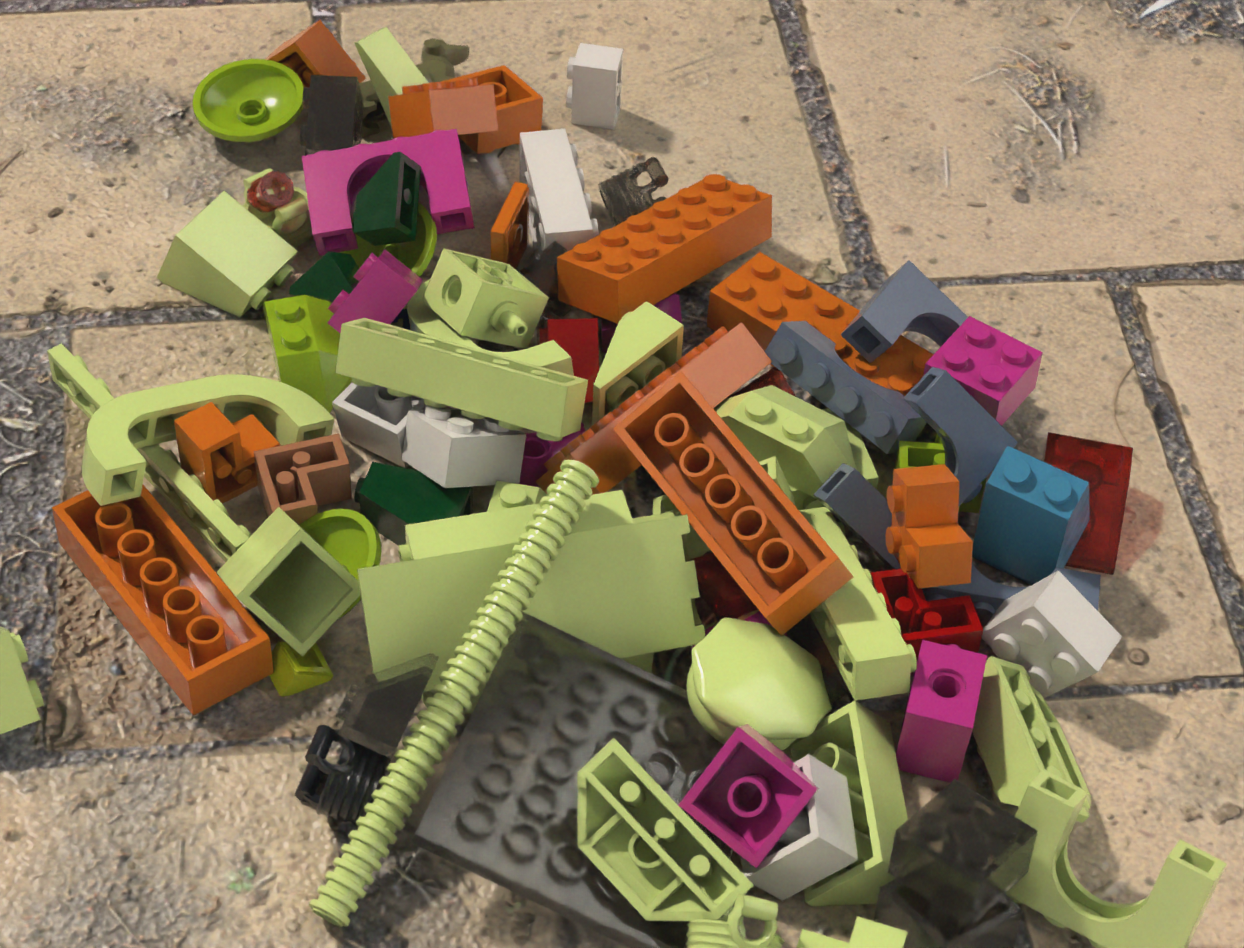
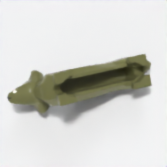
M428 39L424 41V47L422 48V63L416 65V67L429 83L455 78L453 66L467 60L470 49L466 45H449L440 39ZM371 80L358 83L345 101L348 111L344 119V125L350 127L355 122L359 136L363 138L380 132L378 124L372 122L386 114Z

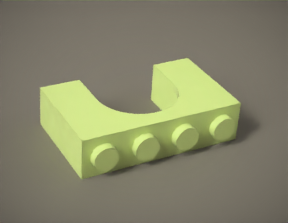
M1043 769L1027 786L986 884L999 890V893L1005 899L1014 903L1025 904L1040 912L1051 924L1062 928H1069L1088 938L1089 942L1096 948H1188L1227 863L1180 839L1167 856L1150 895L1145 899L1135 903L1116 904L1094 896L1074 876L1067 855L1068 839L1088 791Z

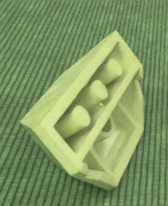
M773 385L727 398L713 408L758 462L776 456L788 484L816 498L814 493L842 463L856 469L845 421Z
M990 656L986 660L972 733L977 743V751L984 760L993 782V791L1000 799V802L1019 807L1028 784L1045 769L1088 791L1076 821L1083 823L1089 818L1092 797L1058 720L1043 696L1029 683L1031 677L1024 666Z
M615 738L577 772L578 847L646 921H693L700 919L719 921L734 906L737 896L739 894H746L754 886Z

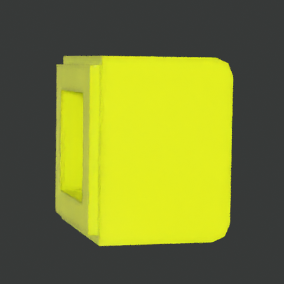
M278 642L272 651L274 673L269 676L280 696H290L331 681L334 676L316 643L303 657L287 642Z

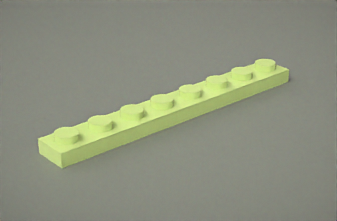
M62 343L47 350L53 381L89 419L102 405L114 399L107 384L101 378H94L79 355L73 356ZM159 444L137 449L147 461L144 477L212 549L227 562L251 536L247 528L243 525L237 526L232 521L221 501L218 499L213 501L205 493L200 480L194 474L188 475L181 468L177 457L171 450L165 451Z

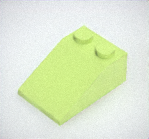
M647 301L621 318L594 382L592 425L616 409L639 389L641 390L651 380L681 358L684 331L682 323Z

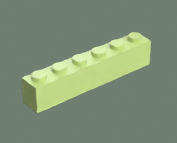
M368 318L345 322L341 325L336 373L351 377L353 384L365 387L376 385L388 388V394L397 397L417 396L423 398L424 404L431 407L447 408L451 406L461 409V415L468 418L484 419L489 417L499 420L498 425L506 429L522 430L526 428L537 431L536 436L538 438L548 441H561L564 436L581 429L588 384L587 379Z
M826 507L799 510L853 576L851 580L810 612L853 699L858 701L909 693L910 673L915 672L917 667L915 651L911 644L906 645L903 640L898 620L890 617L883 594L877 593L874 589L870 571L867 568L863 569L855 545H849L843 524L836 522L831 511Z

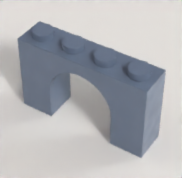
M908 260L883 283L841 333V336L871 363L891 347L905 331L921 333L931 338L941 347L968 316Z
M932 367L903 398L940 437L945 452V465L960 481L959 506L962 503L970 502L980 492L982 488L981 482L995 469L1007 445L1014 448L1018 442L946 370ZM842 463L814 493V496L883 563L892 569H901L900 563L893 554L888 552L886 546V529L891 527L892 513L888 508L887 499L855 468Z

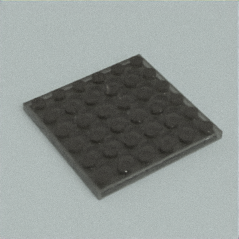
M521 611L523 617L519 623H515L516 630L508 637L509 642L503 648L501 656L496 662L411 843L629 948H687L686 942L688 937L686 934L689 930L687 924L690 921H646L578 847L577 772L615 738L674 802L679 805L724 744L712 737L697 721L690 708L686 690ZM683 810L730 859L733 849Z

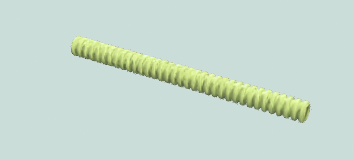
M564 460L560 465L562 472H557L553 477L555 484L548 486L546 490L548 496L541 498L539 502L541 508L535 509L532 514L534 520H530L525 526L527 533H522L518 538L520 545L513 547L511 552L514 557L506 559L504 563L506 570H501L498 573L497 578L499 582H494L490 587L492 595H486L483 599L485 607H480L477 610L476 616L478 620L470 622L468 627L471 632L464 633L461 638L463 646L458 645L455 648L454 654L456 658L448 660L446 665L449 670L443 671L440 674L441 684L434 685L432 688L434 696L428 697L424 702L427 709L419 711L417 715L419 723H413L409 728L412 735L404 737L402 741L404 749L396 751L394 755L397 760L396 763H390L387 767L388 777H381L379 783L382 787L380 790L375 789L371 795L374 799L373 803L365 805V817L360 816L357 819L356 824L359 826L357 831H350L348 835L351 840L350 843L342 845L340 849L343 853L342 857L334 859L332 863L335 866L334 871L326 873V885H320L317 889L318 899L310 901L309 906L312 908L311 910L324 920L339 927H347L351 922L348 915L350 912L355 913L359 907L356 904L357 899L365 897V885L373 883L374 878L371 875L373 871L378 872L381 869L380 858H386L390 853L387 848L388 844L396 842V830H403L405 826L402 821L403 818L410 817L413 812L410 808L411 804H417L420 800V796L417 794L418 791L426 789L428 785L425 781L426 777L434 775L433 765L439 764L442 761L441 751H447L450 746L448 738L456 736L458 731L455 726L461 725L464 722L463 712L470 711L472 708L470 700L476 699L480 693L477 687L483 686L486 683L485 673L492 672L494 669L492 661H497L501 656L499 648L507 646L509 641L506 636L512 635L515 632L514 623H519L523 617L521 610H526L529 607L530 602L528 598H533L537 593L535 585H540L543 582L544 577L542 573H547L550 570L551 564L549 561L555 560L558 555L556 548H561L564 545L565 540L563 536L570 534L572 531L570 524L577 522L579 518L577 512L583 511L586 506L584 500H588L593 494L591 488H595L598 485V476L584 463L576 460Z

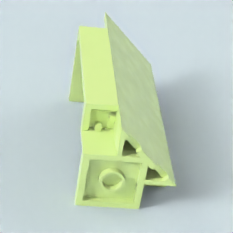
M623 490L593 494L588 500H584L585 508L582 512H577L579 516L577 522L570 524L572 531L568 536H563L565 540L564 545L561 548H556L558 555L555 560L549 561L551 564L550 570L547 573H542L544 577L543 582L540 585H535L537 593L533 598H528L530 602L529 607L526 610H521L523 617L519 623H514L515 632L512 635L506 636L509 641L507 646L499 648L501 652L500 658L497 661H492L494 669L491 673H485L486 683L483 686L477 687L480 693L476 699L470 700L472 708L469 712H463V715L651 681L653 652L698 644L705 637V629L695 606V598L700 597L695 562L690 560L687 552L688 533H690L688 514L674 516L673 512L632 518ZM539 503L405 525L406 544L398 546L400 562L358 569V580L378 701L421 694L424 703L428 697L434 696L432 688L435 684H441L439 676L443 671L449 670L446 665L448 660L456 658L454 654L455 648L458 645L463 646L461 640L463 634L471 632L468 626L472 620H478L476 616L477 610L480 607H485L483 603L485 596L492 595L490 587L494 582H499L497 578L498 573L501 570H506L504 565L506 559L514 557L511 551L515 545H520L518 538L522 533H527L525 526L530 520H534L532 514L536 508H541Z

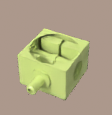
M443 248L422 301L462 336L527 349L549 297L510 264Z

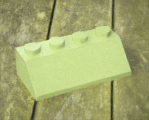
M853 701L822 719L811 735L797 738L790 746L783 750L793 762L810 754L847 777L858 860L804 889L805 903L810 906L881 904L919 884L890 723L857 701Z

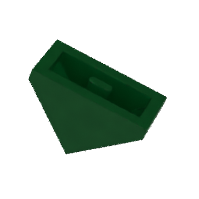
M328 251L290 286L289 295H307L322 300L334 301L342 290L350 294L359 283L353 277L359 267L351 254Z

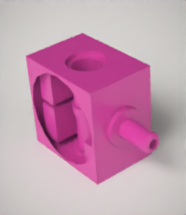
M922 640L896 749L897 764L900 771L957 784L973 730L987 655L963 650L955 644L942 645Z

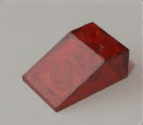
M1048 432L1041 461L1089 482L1090 520L1065 566L1110 575L1114 574L1130 480L1132 447Z

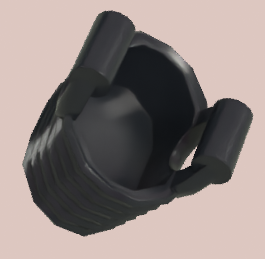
M320 725L317 727L306 753L305 759L308 764L296 789L295 796L299 800L309 802L314 807H317L316 812L318 815L323 814L327 818L331 816L335 820L341 819L344 822L349 821L355 825L360 816L365 817V805L373 803L374 799L371 796L375 789L380 790L381 785L379 781L382 776L386 775L394 748L386 746L385 743H379L377 739H370L368 735L364 736L361 732H355L352 728L348 729L345 733L342 730L332 729L327 725ZM333 741L343 745L337 764H331L326 760ZM323 775H328L320 796L316 794Z

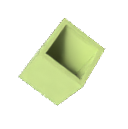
M223 191L175 235L157 275V279L166 285L226 312L242 317L251 307L258 310L262 306L263 302L269 298L271 294L269 289L274 284L281 287L290 278L295 270L291 263L298 251L228 193Z
M280 507L264 521L216 572L237 599L302 657L361 595L359 581Z

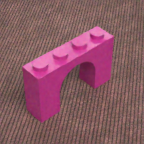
M457 129L436 130L429 134L396 137L389 141L357 144L350 148L333 151L322 150L314 154L302 156L312 234L319 256L325 255L328 251L343 252L358 249L357 237L353 233L354 226L352 221L356 196L395 152H402L421 166L420 185L428 194L431 216L436 225L437 235L475 228Z

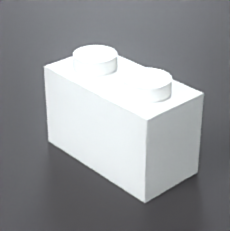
M580 43L576 57H569L567 79H572V86H569L567 91L566 108L572 109L571 124L615 129L621 109L623 49Z

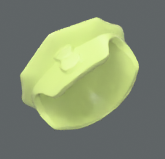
M725 617L692 648V664L686 684L688 702L700 725L712 737L724 745L738 726L748 724L783 751L797 738L811 735L821 720L832 709L819 660L787 636H781L775 628L768 624Z

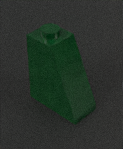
M372 462L366 478L360 477L357 482L354 500L356 503H360V514L364 515L375 526L378 533L399 546L406 544L405 525L472 514L473 486L444 488L419 471Z

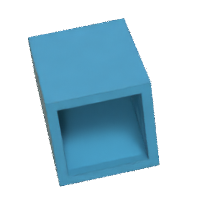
M1007 445L986 483L973 542L972 557L1030 585L1051 575L1056 567L1064 569L1090 520L1089 482Z

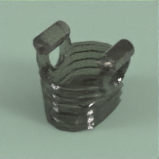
M651 157L645 162H641L636 166L633 165L630 169H625L624 172H619L618 175H612L610 179L605 178L603 182H599V192L613 226L626 221L632 215H637L652 207L654 203L667 199L661 196L654 200L651 195L658 187L665 186L669 181L658 158ZM647 171L652 181L647 185L638 186L636 178L641 173Z

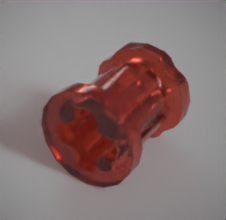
M272 171L251 183L247 191L248 201L252 207L262 213L271 212L277 209V207L289 203L294 194V185L285 173ZM266 189H267V190H272V189H273L275 195H274V194H269V195H268Z

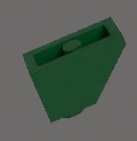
M402 152L393 153L357 194L356 208L352 217L353 233L374 246L416 241L421 166Z

